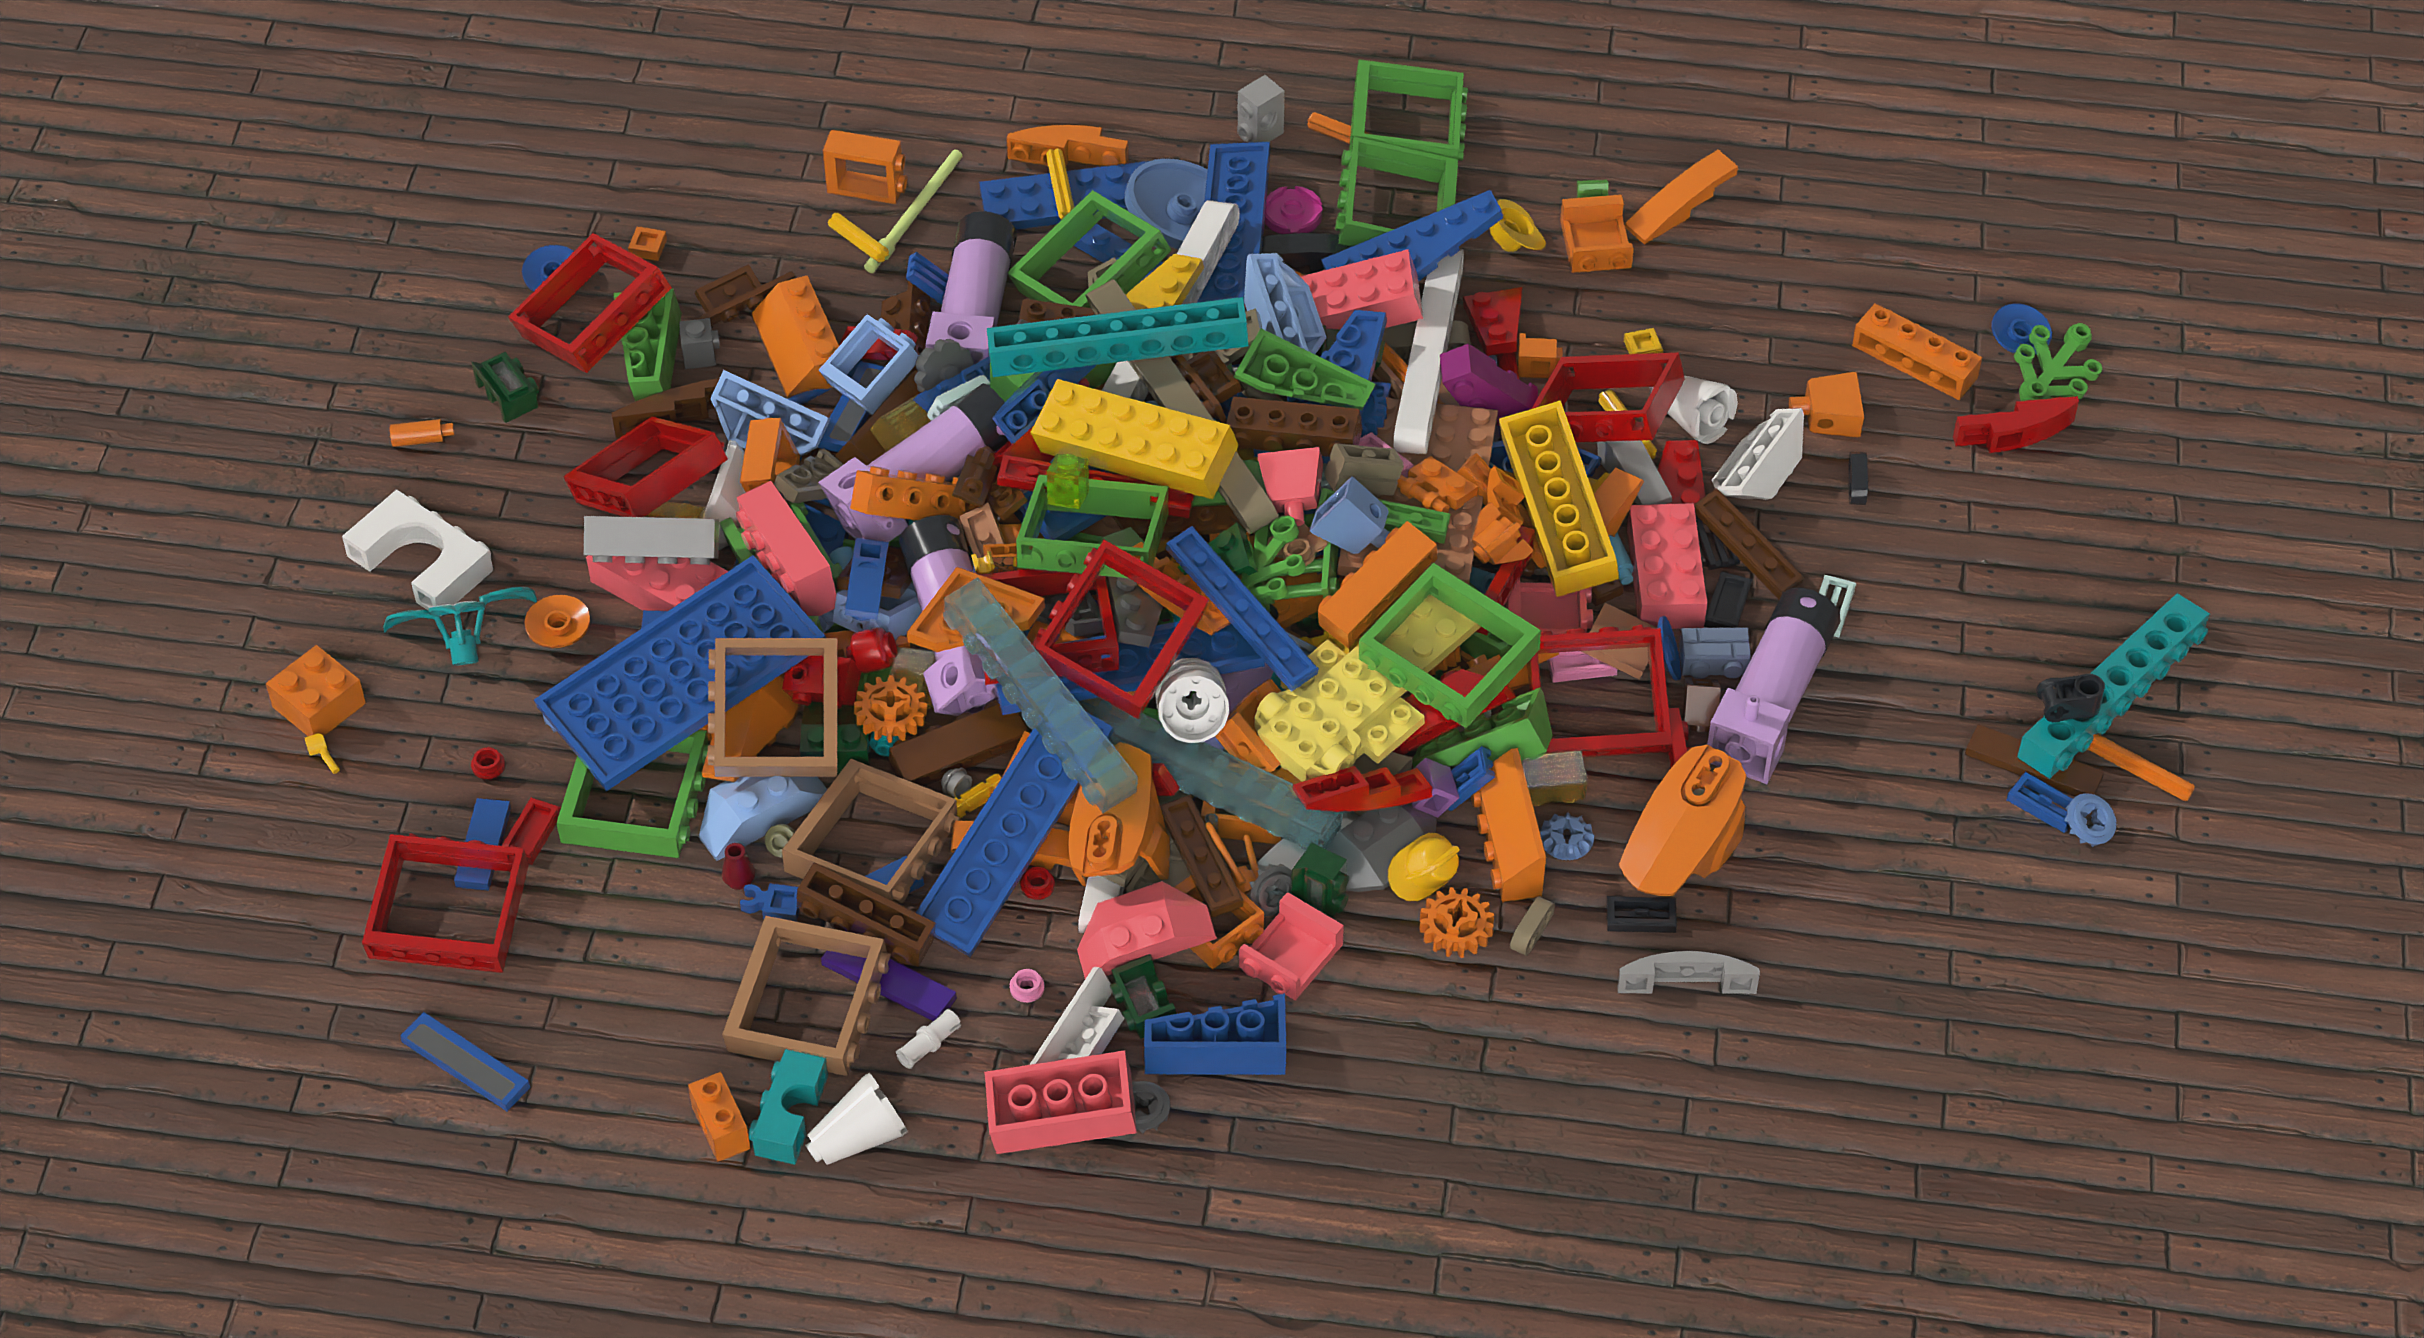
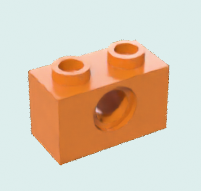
M719 1072L688 1084L693 1111L717 1162L750 1150L747 1126L722 1073Z

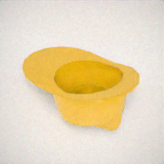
M1507 199L1497 201L1502 210L1503 218L1490 228V233L1502 249L1507 252H1515L1522 246L1532 250L1544 249L1546 242L1529 213L1513 201Z
M1426 833L1418 837L1392 858L1388 867V881L1391 889L1398 897L1406 901H1420L1427 898L1447 884L1456 874L1459 866V856L1457 854L1460 851L1459 847L1453 846L1444 836L1438 833Z

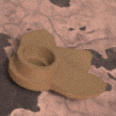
M1303 524L1298 526V538L1286 543L1276 557L1285 560L1292 554H1299L1307 566L1315 559L1316 553L1328 545V541L1309 532L1310 528ZM1273 536L1268 538L1267 545L1274 538Z

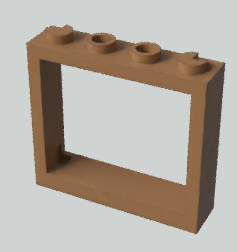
M715 638V649H709V669H715V681L708 682V701H715V713H708V733H715L714 745H708V765H714L715 777H837V638ZM726 655L824 656V757H725Z
M850 759L782 849L784 872L804 879L813 862L897 904L903 903L914 881L922 878L928 862L933 856L936 857L940 853L944 840L949 833L952 834L954 822L960 821V817L957 816V801L949 796ZM859 792L933 821L887 885L812 856Z
M765 916L722 1034L727 1051L780 1062L785 1049L824 1057L826 1058L827 1072L847 1076L851 1064L854 1063L855 1058H859V1040L862 1033L866 1034L869 1029L872 1003L876 1004L879 1000L881 984L879 982L882 973L887 974L889 970L888 961L891 954L887 953L884 939ZM781 942L867 958L836 1048L750 1031Z

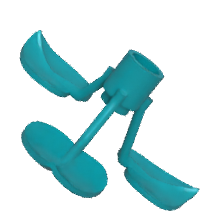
M529 587L505 588L480 596V602L464 601L454 605H437L428 610L397 612L386 617L383 628L384 632H386L393 626L417 618L433 619L445 640L446 649H450L452 665L473 664L479 662L476 645L481 644L480 632L486 604L503 599H526L536 603L537 596L535 591ZM478 610L474 635H471L470 629L463 630L460 613ZM453 613L457 631L451 632L452 638H450L440 615Z

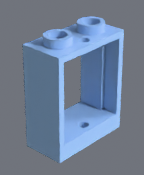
M867 314L823 364L819 372L829 385L873 415L916 365V359L919 355L914 350L916 344L907 335L901 333L898 336L893 332L894 328L884 319L880 318L876 321ZM879 338L896 350L897 354L871 384L864 388L847 376V374Z
M913 583L909 585L900 599L881 596L880 607L889 611L879 608L878 620L859 621L852 618V616L844 615L848 590H842L836 595L833 622L854 632L881 627L886 632H891L896 641L900 635H907V631L922 612Z

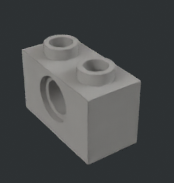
M1263 75L1238 91L1237 131L1243 141L1270 142L1284 133V90L1266 75Z

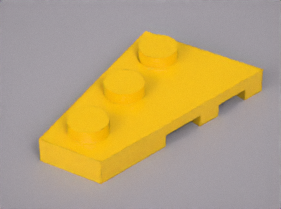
M1173 254L1130 290L1126 296L1136 310L1181 305L1204 269L1203 260L1201 258Z

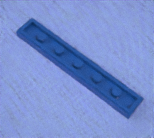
M1193 526L1166 543L1165 549L1291 692L1318 674L1319 668Z

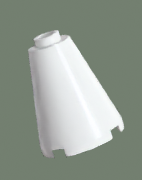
M1685 376V380L1667 414L1695 440L1709 444L1718 440L1727 431V428L1723 426L1728 418L1734 419L1738 404L1737 394L1726 384Z
M868 1073L808 1134L811 1142L805 1146L817 1163L823 1159L828 1165L899 1138L908 1133V1130L887 1097L879 1089V1085L873 1076Z

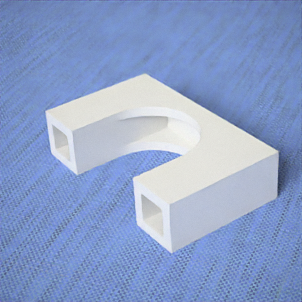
M395 490L342 536L347 557L368 571H372L392 552L407 544L428 543L442 550L439 558L411 582L416 603L426 610L437 605L456 604L493 571L490 557L491 551L483 542L474 541L460 527H453L445 522L437 512H430L421 506L414 497H407L398 490Z

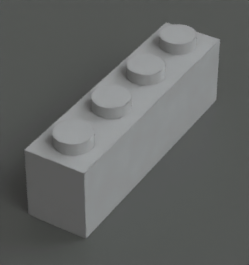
M584 516L583 555L593 556L592 562H612V556H625V563H645V557H658V564H677L678 557L690 558V564L710 565V558H719V519Z

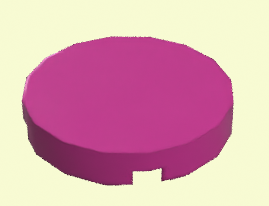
M1286 186L1274 190L1267 196L1265 224L1272 231L1279 234L1309 233L1315 230L1321 223L1323 214L1322 203L1313 191L1299 186H1295V189H1287Z

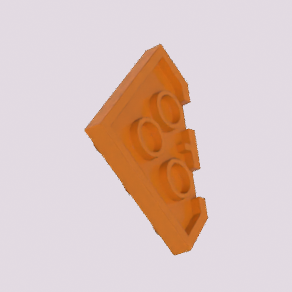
M956 567L907 631V641L934 652H941L977 643L981 639H993L1029 630L1044 610L1045 599Z

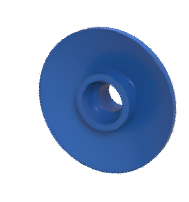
M548 245L530 253L522 267V276L527 287L534 292L574 251L561 245Z
M2017 303L2005 305L1995 313L1992 319L1991 328L1995 339L2003 348L2015 354L2021 344H2028L2035 350L2034 345L2029 340V334L2036 325H2043L2050 331V337L2047 341L2048 346L2052 339V329L2048 320L2042 313L2028 305Z
M1662 616L1659 618L1657 628H1661L1664 667L1668 674L1675 681L1681 679L1678 647L1668 619Z

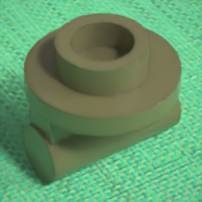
M785 824L771 826L765 835L766 848L772 855L783 858L782 849L795 831Z

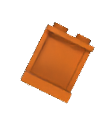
M1622 194L1562 199L1560 222L1572 273L1632 268L1634 248L1633 244L1628 242L1624 225Z
M1267 679L1249 691L1229 712L1225 726L1215 736L1253 783L1273 772L1281 764L1255 730L1254 717L1261 701L1272 692H1282L1272 679Z

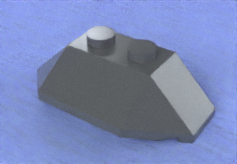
M1412 803L1400 806L1368 810L1341 829L1326 850L1347 859L1349 882L1346 886V891L1362 892L1383 890L1390 885L1388 881V867L1392 858L1418 837L1426 833H1436L1437 818L1413 808Z

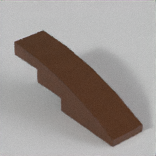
M720 378L668 389L612 412L616 439L621 438L652 416L676 423L709 419L708 410L716 409L710 398Z

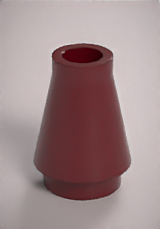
M731 843L725 848V858L721 873L724 883L735 890L744 889V886L751 884L755 877V868L748 858L744 846L740 843Z

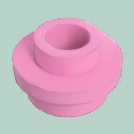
M1032 969L1018 971L1010 981L1011 995L1020 1002H1034L1044 993V980ZM1025 986L1032 987L1030 989H1022Z

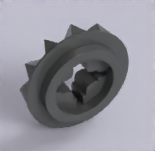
M1281 863L1278 866L1269 864L1265 871L1258 870L1256 881H1250L1252 890L1246 895L1264 912V916L1278 914L1279 901L1287 892L1291 894L1292 870ZM1275 885V887L1278 889V891L1273 890L1266 892V888L1268 886L1271 887Z
M1147 1081L1133 1082L1135 1111L1136 1100L1143 1107L1148 1106L1149 1114L1146 1115L1141 1110L1135 1112L1137 1130L1142 1134L1147 1129L1154 1128L1157 1130L1159 1125L1168 1119L1170 1099L1165 1090L1157 1084Z

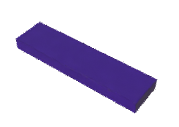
M827 950L821 958V963L826 968L858 983L867 958ZM891 959L888 961L889 970L887 974L882 973L879 982L881 984L880 995L931 1021H935L957 999L955 991Z

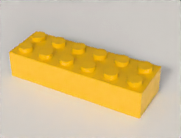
M1059 379L1056 380L1030 432L1042 453L1161 486H1168V488L1212 500L1239 446L1228 424Z
M1561 401L1500 418L1502 440L1515 478L1524 493L1523 501L1532 527L1536 530L1535 536L1556 597L1619 579L1617 559Z

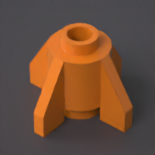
M1489 502L1480 510L1472 537V542L1475 544V547L1472 549L1474 555L1483 564L1489 562L1492 565L1526 559L1534 550L1524 539L1517 543L1516 540L1521 536L1518 530L1521 526L1517 522L1512 523L1506 517H1502L1499 521L1496 520L1501 515V512L1492 502Z

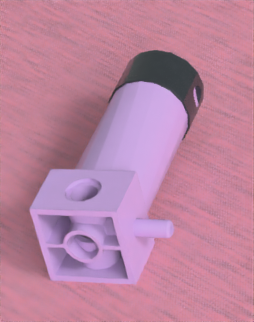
M979 211L965 215L959 221L941 312L932 313L926 348L930 347L933 349L935 342L939 339H952L970 351L974 364L990 356L987 328L997 327L1008 275L1007 272L1011 267L1017 239L1016 229L1008 219L996 213Z
M982 383L952 404L951 408L866 466L854 457L818 483L844 530L855 539L862 538L889 542L908 527L907 522L903 518L870 515L850 509L857 470L870 472V466L890 469L889 474L897 475L898 470H906L918 473L917 478L925 479L926 473L944 476V481L950 482L953 480V477L960 475L968 455L974 457L977 450L984 446L990 447L993 452L1003 447L1009 440L992 419L1004 404L999 395L989 385Z
M950 515L930 516L912 523L901 533L899 539L908 574L912 578L921 612L956 567L973 572L971 552L959 519ZM995 638L991 639L992 651L1015 649L1010 644L999 645L996 644ZM979 642L941 652L933 651L936 662L924 672V677L936 713L959 716L966 712L974 714L984 710V707L990 702L998 700L994 684L985 685Z
M1791 588L1783 592L1765 627L1766 631L1736 690L1727 688L1711 720L1707 745L1722 750L1728 756L1740 761L1748 778L1768 784L1784 751L1788 724L1820 659L1826 653L1841 622L1840 612L1835 604L1826 596L1806 588ZM1718 761L1711 763L1718 767L1722 765V763Z

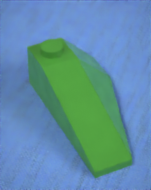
M1260 328L1233 377L1262 392L1340 407L1356 408L1361 411L1376 385Z
M1541 687L1503 703L1502 707L1504 710L1489 718H1486L1484 713L1477 716L1462 732L1458 729H1452L1419 746L1412 760L1413 767L1415 768L1425 758L1445 766H1457L1481 746L1490 749L1491 756L1487 759L1492 760V762L1514 748H1518L1521 761L1525 759L1536 760L1542 757L1547 752L1553 735Z

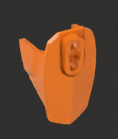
M1119 742L1098 755L1085 773L1077 795L1070 822L1068 844L1070 866L1082 886H1086L1088 877L1115 875L1124 872L1134 866L1138 856L1147 860L1150 867L1161 880H1166L1169 877L1170 836L1165 829V821L1152 779V758L1145 751L1126 743Z
M1709 745L1692 747L1672 766L1644 808L1619 863L1624 877L1634 888L1647 894L1674 896L1692 874L1699 875L1705 879L1709 874L1718 871L1740 843L1744 832L1746 806L1742 801V792L1747 776L1740 761L1728 756L1722 750L1715 749ZM1716 761L1721 762L1722 765L1714 768L1712 772L1710 764ZM1696 789H1703L1705 791L1699 796L1693 794V791Z

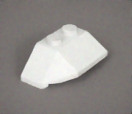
M1802 408L1776 409L1770 414L1771 419L1759 424L1745 436L1712 479L1715 489L1717 488L1727 497L1772 499L1802 459L1804 412Z
M729 440L725 452L728 460L721 464L702 519H719V522L731 517L738 528L741 525L736 516V512L739 511L736 497L746 493L740 483L745 452L736 441ZM719 524V550L729 546Z

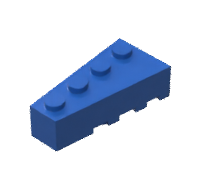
M1285 994L1274 995L1272 1001L1257 1003L1256 999L1242 1001V1006L1223 1010L1222 1006L1210 1007L1207 1012L1198 1015L1184 1012L1145 1020V1074L1285 1075Z

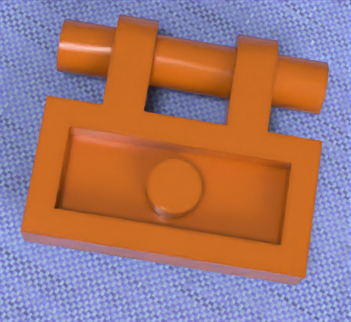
M1432 456L1427 457L1408 470V478L1401 474L1400 479H1397V487L1400 489L1401 494L1409 499L1415 498L1422 503V507L1425 509L1448 513L1450 508L1455 511L1464 506V503L1474 496L1477 497L1478 494L1477 485Z

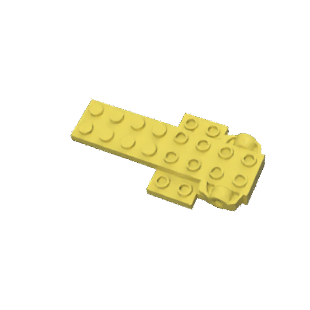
M1429 594L1383 642V645L1428 673L1481 626ZM1328 639L1308 655L1311 661L1319 668L1318 674L1292 692L1281 680V687L1285 691L1268 694L1259 704L1254 717L1255 730L1260 739L1281 763L1280 766L1291 772L1302 782L1351 767L1363 753L1379 764L1425 722V716L1400 697L1407 691L1406 689L1396 687L1387 677L1376 670L1368 669V665L1359 660V645L1348 654H1345Z

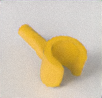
M318 733L305 737L309 755L312 756L320 753L333 774L338 773L340 769L327 750L324 736Z

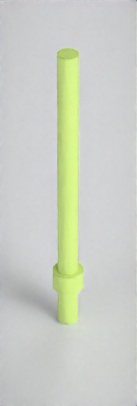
M953 150L886 238L880 239L879 243L889 251V255L885 257V260L890 258L895 251L896 243L962 159L963 155L960 151ZM870 257L864 268L867 272L874 273L882 262L879 263Z

